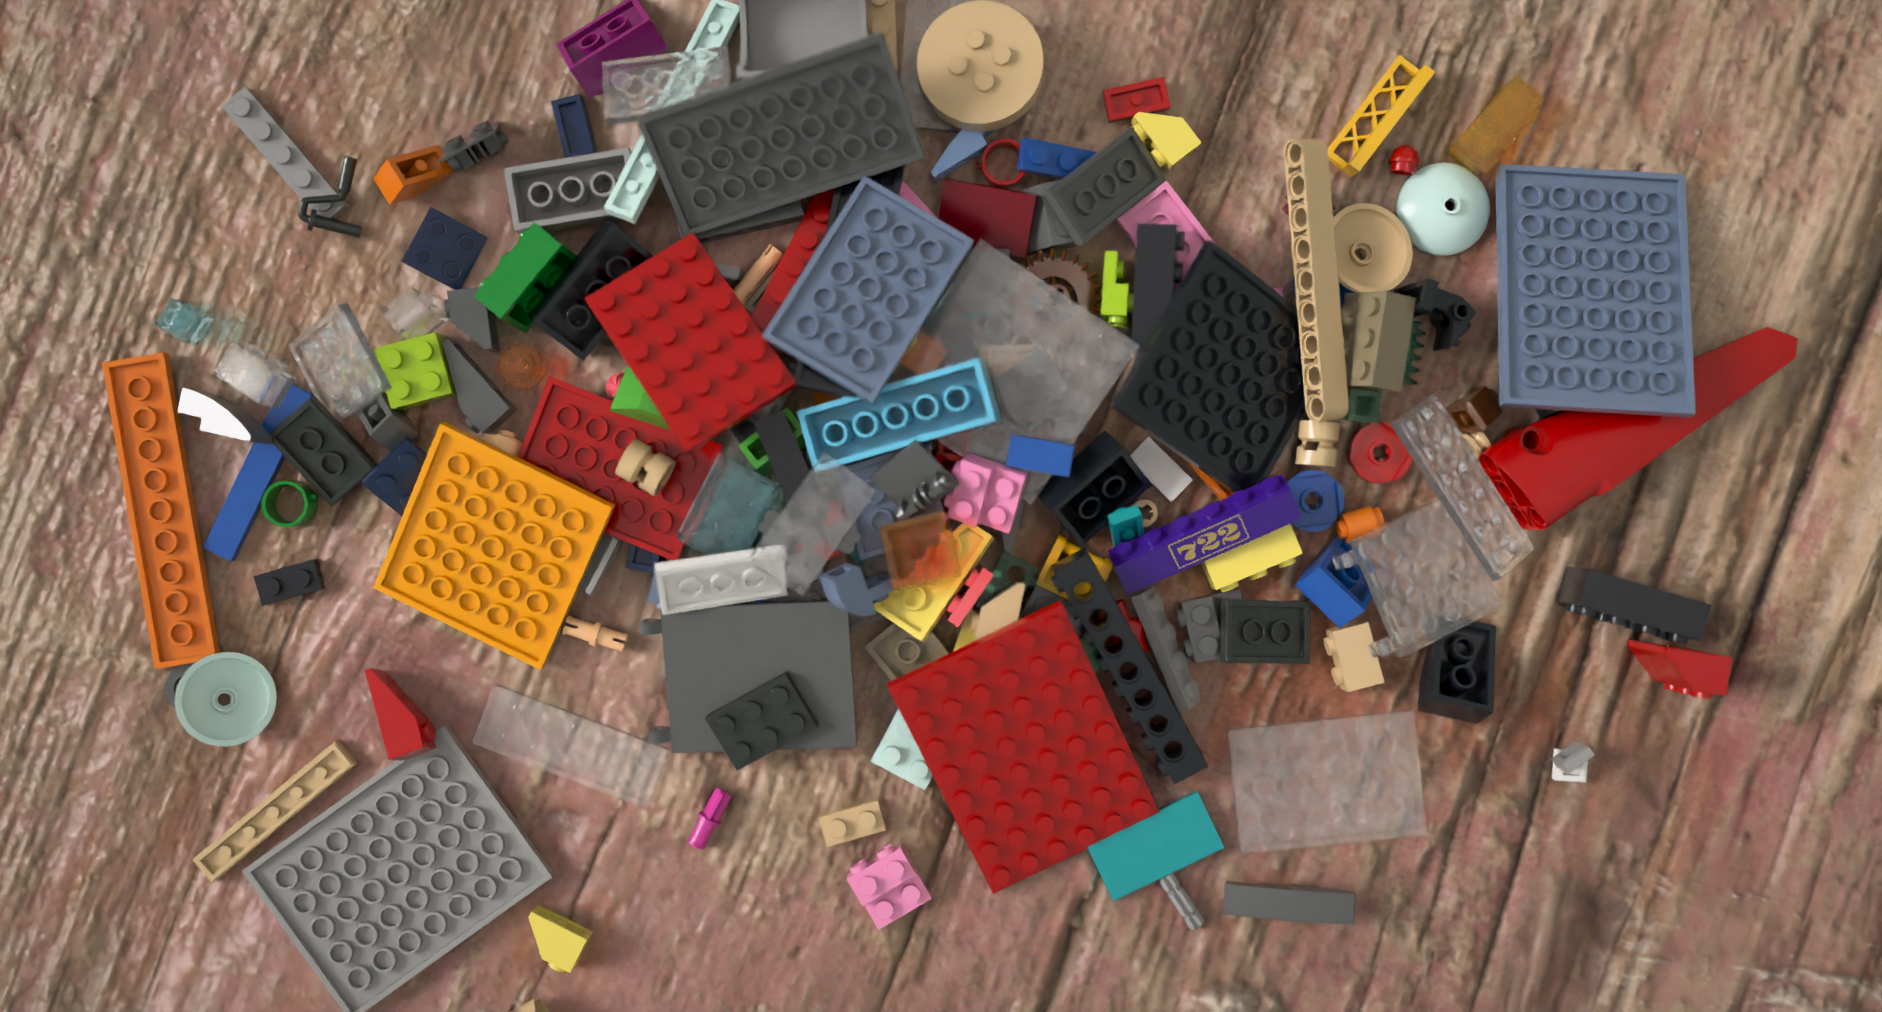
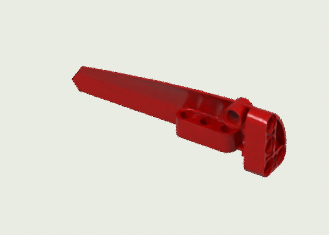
M1765 327L1694 357L1696 414L1691 417L1564 410L1529 425L1508 429L1503 439L1480 454L1479 462L1512 520L1522 529L1545 530L1590 497L1602 495L1616 487L1796 358L1798 338ZM1524 435H1525V438H1526V443H1525V445H1524V443H1523V437H1524Z

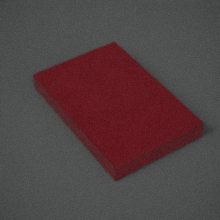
M945 178L938 219L973 239L974 244L971 248L1010 249V255L1025 258L1028 254L1038 194Z

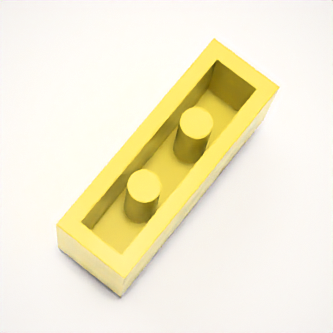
M1289 524L1206 560L1201 565L1211 588L1215 590L1221 589L1223 593L1238 587V581L1249 577L1250 580H1255L1267 575L1266 569L1278 565L1279 568H1283L1295 563V557L1303 554L1292 526Z

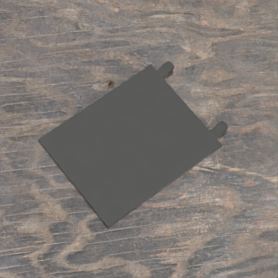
M830 601L731 604L662 615L660 608L661 619L646 618L639 624L640 635L662 633L670 727H652L648 733L649 743L671 742L672 753L725 752L705 719L707 714L788 671L819 725L816 729L777 750L857 747L849 612L836 608Z

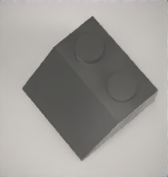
M1058 181L1042 183L1021 190V192L1038 194L1027 255L1037 254L1039 250L1048 252L1051 248L1059 250L1077 246L1043 194Z

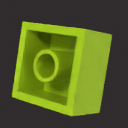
M433 332L374 348L391 409L405 411L457 397L442 344L447 338L446 335Z

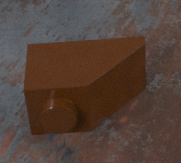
M1487 386L1473 389L1446 407V410L1462 434L1485 430L1503 413L1499 407L1498 395L1494 390L1488 389Z

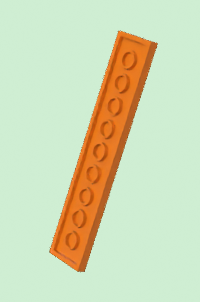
M162 352L103 362L102 367L154 668L160 669L195 663L206 656L220 653L180 415L177 412L178 403L169 353Z

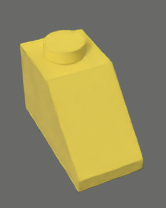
M538 904L531 911L528 918L541 957L549 962L548 965L558 972L567 971L571 973L577 965L593 931Z

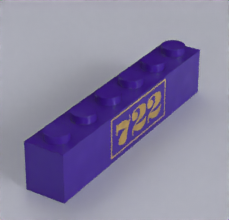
M1279 474L1275 477L1266 478L1261 483L1248 489L1237 491L1232 496L1221 501L1208 504L1187 516L1178 517L1173 522L1160 528L1149 530L1142 536L1128 542H1122L1108 550L1113 567L1127 595L1298 521L1302 517L1283 475Z

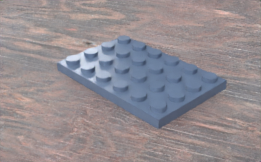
M863 176L762 337L764 340L869 403L874 404L973 246L974 240L870 178Z

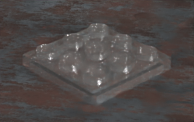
M348 303L339 304L288 345L313 394L341 425L392 388L387 375L383 371Z

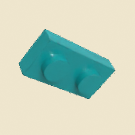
M1138 505L1129 508L1122 507L1108 515L1113 548L1122 542H1128L1144 535L1142 514Z

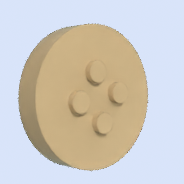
M979 0L962 3L950 8L930 25L920 43L917 55V72L922 92L929 106L940 118L960 129L985 132L1010 125L1030 109L1041 90L1044 77V57L1037 32L1021 13L1002 3Z

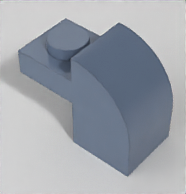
M844 563L819 576L825 595L830 603L840 610L858 616L875 614L873 602L886 599L889 596L888 593L898 589L894 576L879 572L864 579L861 568L848 563Z

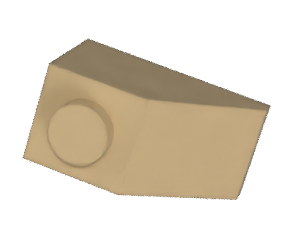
M1017 581L980 605L979 613L973 611L969 630L975 631V639H980L1018 620L1025 583Z

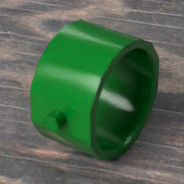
M278 481L270 485L264 492L261 503L262 513L271 523L280 527L302 526L310 522L315 516L318 508V495L306 483L300 481ZM289 485L294 486L301 492L305 504L303 513L293 522L285 521L276 510L277 495L283 488Z

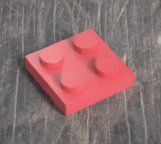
M983 565L979 570L973 569L964 583L967 588L961 596L956 594L946 609L949 612L947 615L949 622L957 627L960 626L994 576L992 571Z

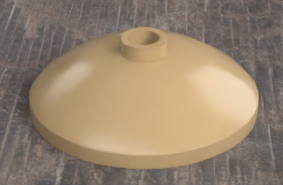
M1358 203L1342 209L1333 217L1338 281L1343 286L1356 293L1390 291L1405 279L1413 259L1412 243L1405 226L1392 212L1375 204ZM1355 252L1361 255V260L1358 259Z

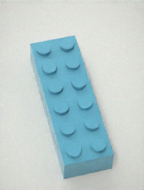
M976 358L885 385L874 404L857 395L856 398L843 397L797 411L814 473L905 448L914 440L923 443L1001 420L984 358Z

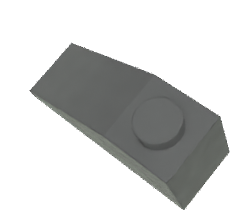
M446 338L442 344L460 409L467 416L464 421L476 433L491 434L518 409L455 340Z

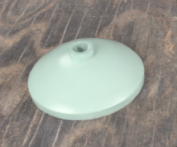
M1435 163L1416 171L1415 175H1411L1403 184L1396 202V217L1405 226L1412 246L1434 256L1454 255L1471 247L1485 231L1490 215L1489 197L1482 182L1470 170L1453 163ZM1446 201L1453 203L1454 208L1452 211L1446 209Z
M235 652L215 653L195 662L184 673L175 693V710L183 728L195 739L213 746L239 745L257 736L270 722L276 707V687L267 669L252 657ZM221 694H227L230 698V702L226 706L218 703V697Z

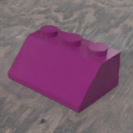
M625 0L556 43L568 68L589 99L595 95L604 94L611 85L621 79L631 77L638 68L648 62L658 60L664 52L669 50L638 0Z

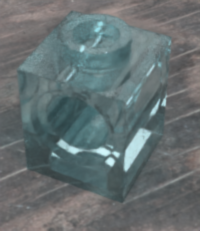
M171 298L155 325L180 341L198 345L214 318L189 302Z

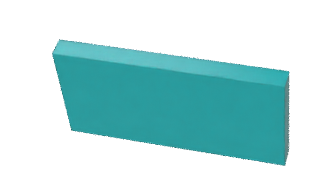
M1197 790L1158 808L1159 813L1087 847L1113 901L1225 848Z

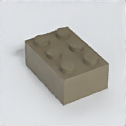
M1389 291L1345 293L1341 317L1347 389L1358 392L1401 393L1416 298Z

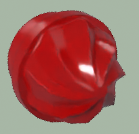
M1402 145L1394 149L1391 157L1388 159V164L1391 165L1390 173L1406 176L1415 175L1416 167L1420 166L1418 152L1409 145Z

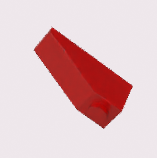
M372 668L365 670L388 760L403 761L436 749V730L433 724L429 722L428 717L384 670Z

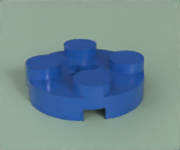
M1305 470L1296 473L1286 481L1302 519L1291 523L1292 526L1303 531L1318 532L1329 528L1337 520L1338 516L1341 515L1345 503L1343 489L1327 473L1320 470ZM1309 492H1313L1314 497L1320 498V503H1316L1313 510H1310L1309 505L1304 503V499L1308 498Z

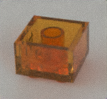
M939 511L879 526L893 589L903 591L962 576L948 514Z

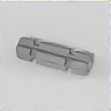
M1174 873L1159 880L1165 892H1169V898L1181 916L1184 917L1189 928L1195 930L1204 924L1203 917L1198 910H1195V905L1183 887L1179 886L1180 883Z

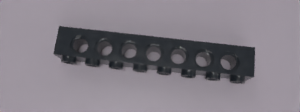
M1086 547L1053 564L1052 567L1055 574L1051 576L1053 584L1059 594L1065 591L1070 602L1066 603L1069 612L1074 620L1080 618L1085 628L1081 632L1090 647L1096 645L1100 652V655L1096 656L1101 668L1105 673L1109 671L1112 673L1115 681L1111 684L1119 699L1125 697L1130 707L1126 710L1134 725L1140 723L1145 733L1141 734V737L1148 750L1152 751L1155 749L1160 757L1156 760V763L1163 776L1170 775L1174 784L1207 768L1208 765L1201 750ZM1080 582H1087L1091 585L1089 591L1085 594L1076 593L1074 588ZM1095 609H1102L1106 612L1105 616L1098 621L1090 619V613ZM1110 636L1121 638L1119 644L1114 647L1106 646L1104 643ZM1131 662L1135 664L1134 670L1129 673L1120 671V667L1124 663ZM1140 689L1150 690V694L1144 699L1135 697L1136 692ZM1156 715L1165 717L1164 721L1158 725L1149 723L1151 718ZM1171 741L1179 742V746L1176 749H1165L1167 743Z

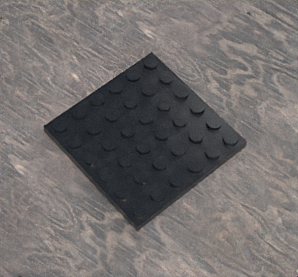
M1205 241L1110 406L1233 494L1261 483L1269 477L1306 411L1297 307L1216 243Z

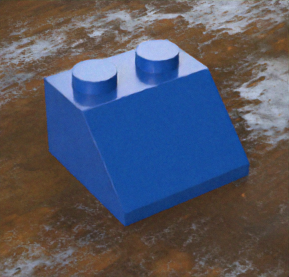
M1336 536L1306 567L1296 586L1329 619L1341 628L1366 610L1384 576L1351 544H1348L1345 539H1340L1339 536Z

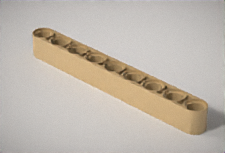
M1321 138L1291 139L1285 146L1284 161L1305 409L1307 416L1313 422L1343 419L1347 415L1349 401L1328 149L1326 143Z

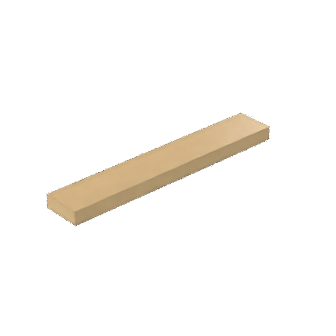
M339 740L334 741L192 860L211 883L216 882L356 766L358 762Z

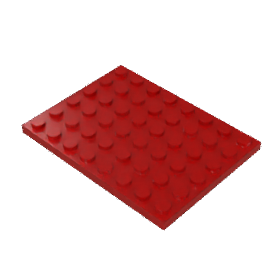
M1060 600L887 683L888 689L993 894L1088 849L1087 847L1159 813L1158 807Z

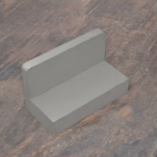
M603 533L580 587L586 589L585 593L590 596L598 594L624 541Z

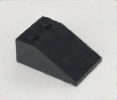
M1441 613L1435 614L1419 681L1418 711L1478 724L1493 713L1496 626Z

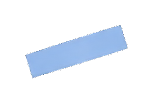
M962 129L948 145L932 169L931 178L933 182H937L984 153L988 145L984 137L996 130L976 132Z

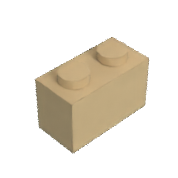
M1358 620L1347 623L1341 628L1336 626L1325 629L1327 637L1323 639L1328 656H1332L1335 667L1331 668V672L1336 686L1351 692L1385 683L1369 622Z

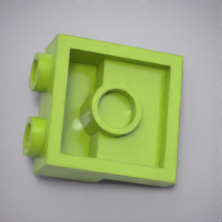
M1105 251L1101 316L1105 322L1110 324V327L1129 328L1131 315H1133L1134 292H1132L1129 284H1126L1127 265H1125V260H1121L1118 251Z

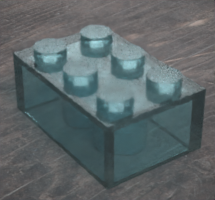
M719 452L676 537L682 544L706 555L748 550L759 532V523L764 521L766 512L770 511L781 486L774 479Z

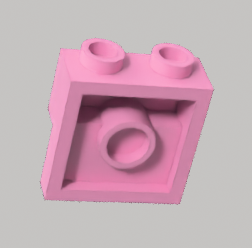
M972 453L966 455L962 461L958 460L954 465L952 476L959 482V485L946 495L944 507L949 508L947 517L974 527L983 524L1009 534L1014 527L1028 473Z
M892 843L886 845L876 853L878 857L869 862L866 859L857 862L850 867L851 872L847 876V881L861 905L867 909L878 930L932 899L930 891L901 843L895 847Z

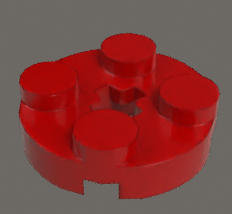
M1389 422L1370 423L1361 427L1352 436L1348 446L1347 461L1355 474L1361 479L1370 483H1388L1402 477L1410 467L1412 461L1410 440L1408 435L1395 424ZM1381 445H1384L1386 447L1384 453L1387 455L1386 459L1379 458L1375 460L1373 448H1379Z

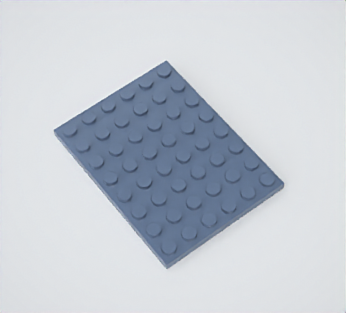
M1499 164L1495 169L1499 407L1691 417L1695 415L1685 174Z

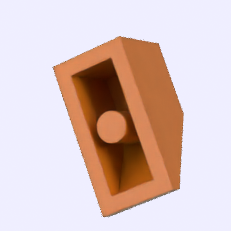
M439 145L389 158L384 162L373 179L389 205L414 198L453 174L454 171L451 169L448 160L442 163L439 161L442 154Z

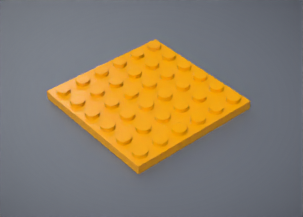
M442 422L433 439L373 588L541 670L546 665L616 505L447 422Z

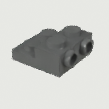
M1240 588L1178 602L1180 609L1175 610L1179 628L1184 627L1187 638L1182 640L1183 649L1186 657L1191 658L1195 664L1220 658L1221 600H1243Z

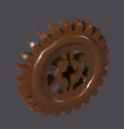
M1054 248L1050 249L1047 258L1039 250L1036 254V262L1030 255L1025 257L1027 268L1020 263L1016 264L1015 267L1019 276L1014 274L1008 275V279L1014 286L1004 287V291L1010 294L1011 297L1005 298L1002 302L1012 307V309L1005 313V316L1015 317L1010 327L1016 328L1020 326L1021 330L1018 337L1022 338L1028 334L1030 336L1028 341L1030 346L1039 340L1040 348L1043 347L1045 349L1047 344L1050 343L1052 350L1056 352L1061 342L1064 348L1069 350L1071 348L1070 339L1080 345L1083 342L1080 333L1085 336H1091L1092 331L1088 325L1098 326L1100 324L1093 315L1101 314V308L1097 307L1096 304L1102 302V296L1096 295L1095 292L1101 289L1103 284H1092V280L1098 273L1086 274L1090 263L1086 262L1079 267L1077 265L1079 254H1076L1069 261L1067 260V250H1063L1059 258L1056 257ZM1050 278L1051 285L1046 289L1038 285L1042 280ZM1055 278L1063 280L1071 288L1068 289L1062 284H1056ZM1071 291L1075 294V305L1070 303ZM1057 293L1059 295L1057 299L1059 303L1054 306L1051 304L1052 298L1050 296ZM1031 296L1039 299L1040 307L1035 310L1032 307ZM1042 310L1045 314L1052 315V323L1042 320L1036 313ZM1063 312L1070 316L1068 319L1057 323V314Z

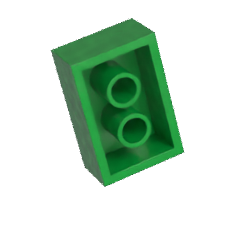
M534 222L531 227L521 233L519 241L513 249L502 256L499 266L494 272L480 283L479 290L474 297L501 320L527 333L534 324L528 314L577 255L560 240Z

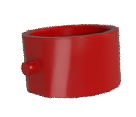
M1002 138L993 141L986 147L982 154L981 163H976V169H982V176L989 185L1011 189L1021 183L1026 172L1021 171L1020 175L1013 180L999 181L990 175L985 164L988 155L995 149L1002 147L1010 148L1019 155L1020 144L1012 139Z

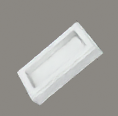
M1147 437L1130 454L1149 482L1169 502H1172L1193 480L1150 437Z

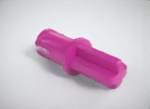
M716 788L704 811L699 812L698 816L700 819L687 840L695 848L704 850L716 826L719 827L721 825L720 818L731 799V795L726 790Z

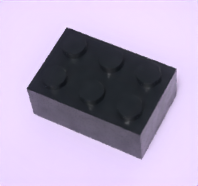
M1105 430L1073 458L1070 477L1053 475L1034 493L1061 526L1082 547L1109 523V514L1114 513L1119 508L1128 507L1152 484L1125 448Z

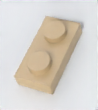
M878 798L822 814L818 817L827 847L887 829Z

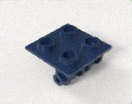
M430 206L401 262L454 290H458L463 285L488 237Z

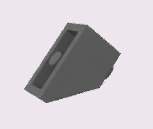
M479 287L447 291L448 299L444 301V309L451 323L484 349L499 352L496 315L474 297Z
M376 385L354 406L369 436L389 451H392L406 437L414 442L415 438L419 435L413 422L403 411L390 408L387 395Z

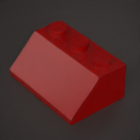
M1628 639L1627 646L1652 680L1665 683L1664 689L1710 700L1713 699V694L1726 696L1732 657L1689 648Z

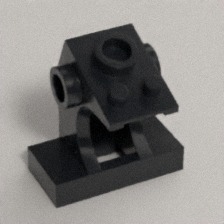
M1426 278L1394 290V293L1416 298L1413 318L1424 314L1430 317L1431 323L1436 327L1433 351L1449 349L1453 345L1457 347L1461 343L1458 338L1469 330L1471 326L1469 322L1476 311L1463 297L1438 288V281ZM1440 313L1443 315V321L1440 319Z

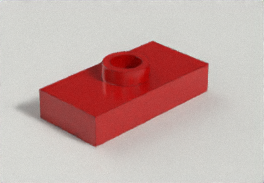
M1164 77L1106 89L1102 92L1109 123L1131 119L1138 112L1153 114L1167 111L1171 108Z

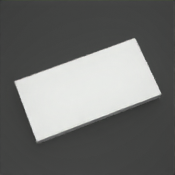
M783 544L654 564L662 615L788 596Z

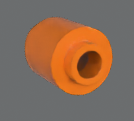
M1367 506L1342 513L1339 516V521L1335 522L1339 538L1345 539L1348 544L1378 536L1379 532L1385 530L1384 518L1378 507L1371 508Z

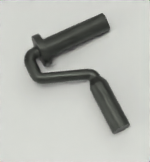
M344 156L337 187L338 195L312 196L301 200L298 216L302 221L309 223L307 230L312 231L313 227L356 238L360 237L362 226L316 215L317 210L312 209L311 215L306 214L308 204L340 202L346 198L351 190L357 164L356 158Z

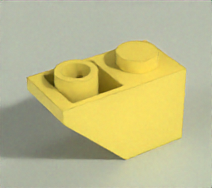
M1138 112L1130 122L1142 142L1145 141L1152 150L1150 155L1156 165L1160 168L1164 166L1167 171L1193 153L1202 143L1181 117Z

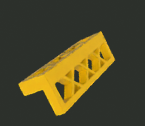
M1399 55L1327 148L1328 160L1350 177L1356 175L1435 71L1426 64L1421 69H1418ZM1399 66L1410 74L1412 79L1407 85L1395 87L1393 73ZM1388 81L1389 88H1382ZM1402 91L1396 98L1395 92ZM1389 93L1390 108L1388 110L1376 111L1375 96L1377 94ZM1369 106L1370 112L1363 113ZM1376 116H1383V117L1380 119V121L1377 123V117H1376ZM1371 117V133L1369 135L1357 136L1356 121L1361 118ZM1350 131L1351 137L1344 138ZM1364 140L1361 146L1358 147V141ZM1352 142L1354 155L1348 163L1334 153V150L1340 143Z

